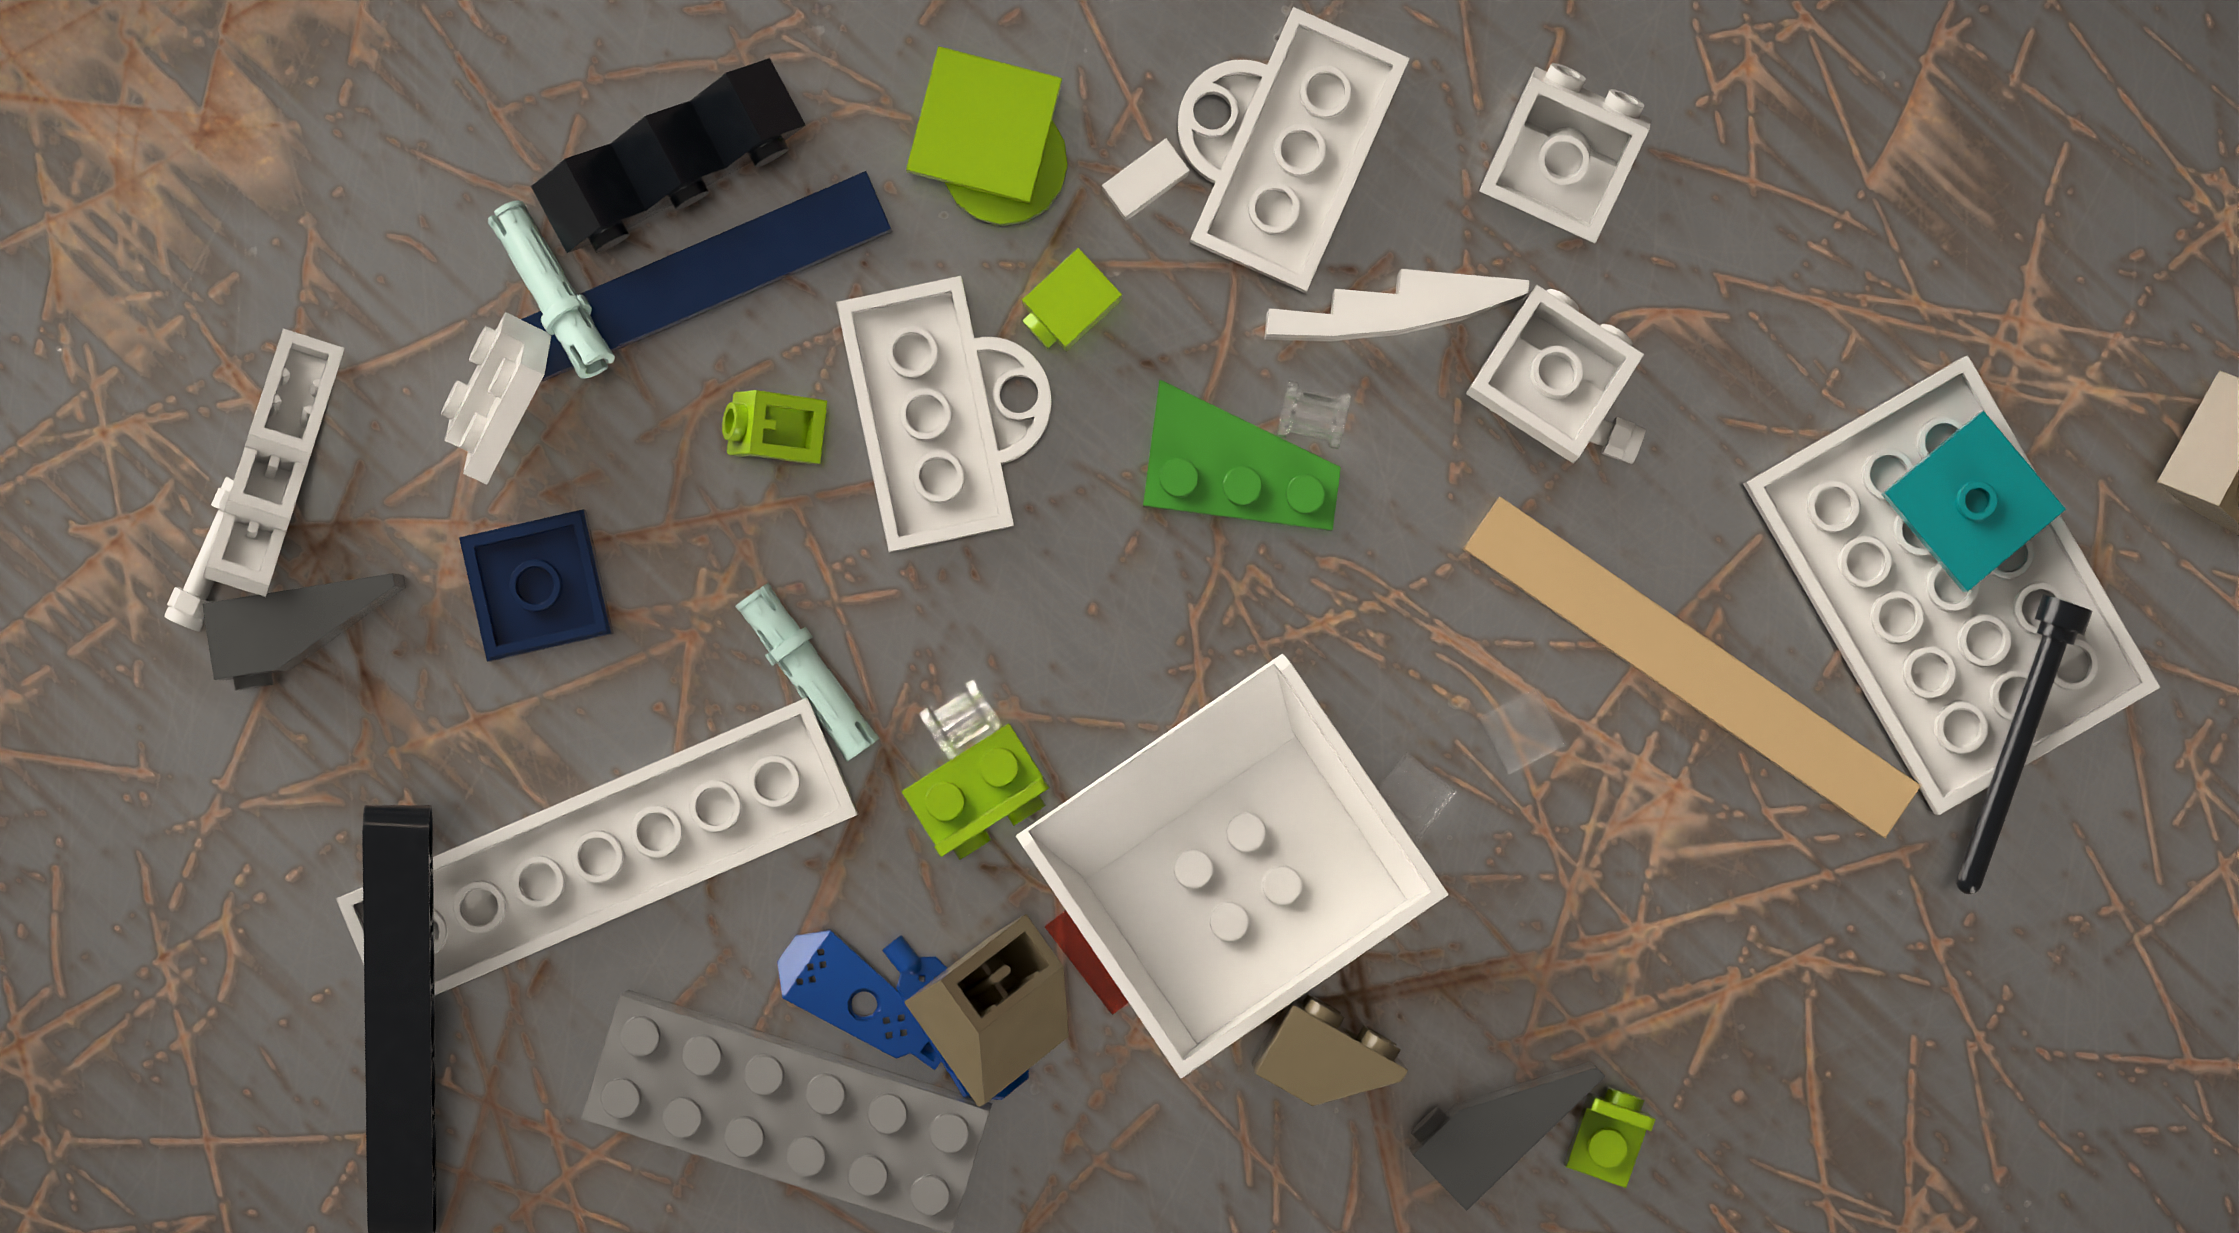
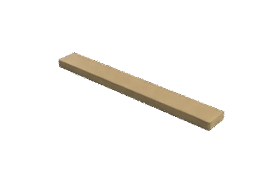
M1501 496L1497 498L1462 549L1881 838L1887 837L1919 790L1920 785Z

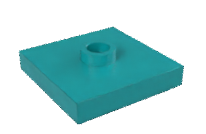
M1984 411L1977 413L1881 493L1962 592H1968L2066 510Z

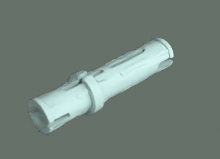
M519 200L511 201L497 208L494 211L496 215H491L488 218V224L502 242L516 270L536 300L543 314L541 316V323L549 335L555 334L580 378L585 379L600 374L608 368V363L614 362L615 355L595 327V323L590 317L592 307L586 297L581 294L577 295L574 288H572L556 257L534 224V220L524 202Z
M769 583L763 585L735 606L752 626L761 642L769 651L765 657L773 666L777 663L795 686L801 698H809L819 723L833 739L834 744L842 753L846 762L879 739V736L873 731L868 722L865 721L833 673L817 654L818 652L809 641L813 637L806 627L800 629L781 604L780 599Z

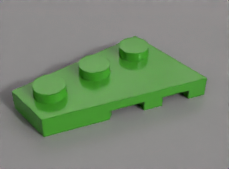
M1159 380L1143 507L1326 531L1333 530L1340 466L1171 384Z

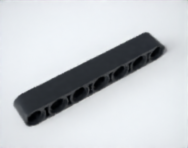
M365 805L363 812L362 848L368 1233H436L437 1179L432 806Z

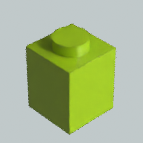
M1077 248L1022 299L1023 306L1030 313L1022 322L1047 349L1057 342L1067 352L1122 301V294L1090 259Z

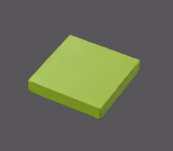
M938 46L906 167L907 173L1031 204L1062 78Z

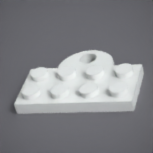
M1293 7L1268 65L1252 60H1231L1217 64L1198 76L1186 91L1180 105L1178 137L1181 149L1189 164L1203 178L1215 185L1192 234L1190 243L1306 294L1410 58ZM1217 95L1228 103L1231 117L1223 127L1207 129L1196 121L1193 109L1197 101L1202 97Z
M961 276L836 302L888 551L892 553L1014 527L1001 464L1016 460L1031 450L1040 440L1048 425L1052 408V396L1048 378L1040 363L1029 351L1012 341L998 337H974ZM1014 377L1028 378L1035 384L1038 390V398L1035 405L1023 413L1011 412L1001 402L1000 394L1003 385Z

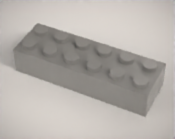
M628 990L619 996L581 1119L934 1230L952 1233L992 1103L987 1102L983 1106L978 1107L972 1098H964L960 1093Z

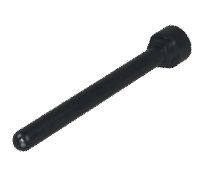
M2043 594L2035 616V619L2040 621L2037 633L2042 635L1956 879L1958 889L1964 894H1974L1982 886L2067 644L2074 645L2078 634L2085 635L2093 612L2092 610Z

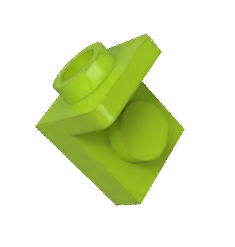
M759 390L735 392L732 402L725 409L722 421L723 437L725 440H728L727 454L740 457L756 456L799 463L820 464L827 400Z
M1610 1087L1607 1089L1605 1098L1588 1093L1563 1165L1578 1172L1627 1188L1646 1131H1652L1656 1120L1649 1113L1641 1111L1645 1100Z

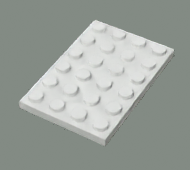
M1968 355L1743 483L1913 779L1920 785L1919 789L1934 815H1941L1990 785L2042 635L2037 633L2040 621L2036 620L2035 616L2043 594L2076 604L2093 612L2085 635L2078 634L2074 645L2067 644L2025 765L2161 688L2061 515L2055 518L1968 592H1962L1881 495V493L1981 411H1984L2034 470Z

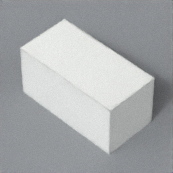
M1166 138L1102 184V191L1126 222L1189 176L1190 170Z

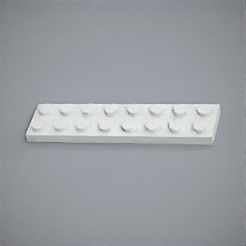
M804 698L434 856L435 995L859 815L809 698ZM362 887L338 897L336 900L364 964Z

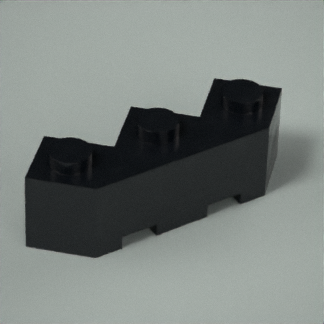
M768 58L724 73L690 101L644 116L610 144L565 158L532 184L531 188L566 253L592 245L595 252L598 253L625 240L630 235L627 231L628 228L673 205L675 210H679L697 202L709 193L708 185L753 162L755 167H760L779 158L789 150L785 141L806 125L771 59Z

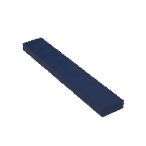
M864 171L581 293V295L586 297L592 307L590 317L601 337L613 352L892 232V229L867 171ZM541 311L521 319L546 332L541 323V316L543 315ZM555 334L551 335L545 374L541 380L543 382L574 369L568 358L569 356Z

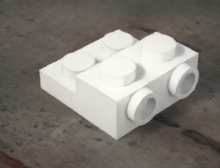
M1551 63L1547 72L1535 67L1479 191L1596 243L1650 130L1651 118L1641 114L1645 105L1629 94L1610 89L1607 97L1604 98L1582 88L1586 78L1571 68Z
M1536 284L1495 345L1493 352L1466 394L1574 464L1581 456L1644 354L1632 347V340L1620 329L1608 324L1598 325L1578 312V305L1566 294L1554 289L1544 290Z
M506 312L496 331L487 326L482 330L469 358V361L478 366L468 384L456 381L441 412L442 416L450 419L445 441L468 452L463 474L486 485L544 377L551 335Z

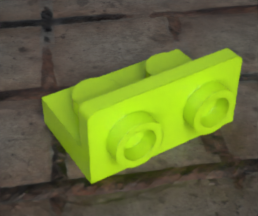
M1008 723L901 792L935 844L934 848L939 856L942 857L953 850L958 859L961 860L992 840L985 829L1007 816L1012 825L1015 826L1045 807L1046 805L1039 795L1048 790L1050 786L1013 727Z

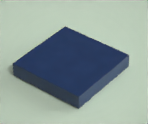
M582 509L459 537L487 662L614 634L586 510Z

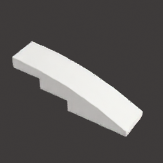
M1401 269L1397 275L1396 294L1335 289L1332 294L1330 314L1268 309L1264 340L1340 341L1393 336L1454 323L1523 299L1529 291V280Z
M283 328L203 578L266 597L345 348Z

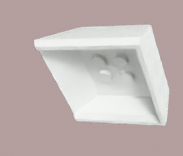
M1283 654L1016 835L1037 869L1180 1078L1195 1070L1449 895L1300 675Z

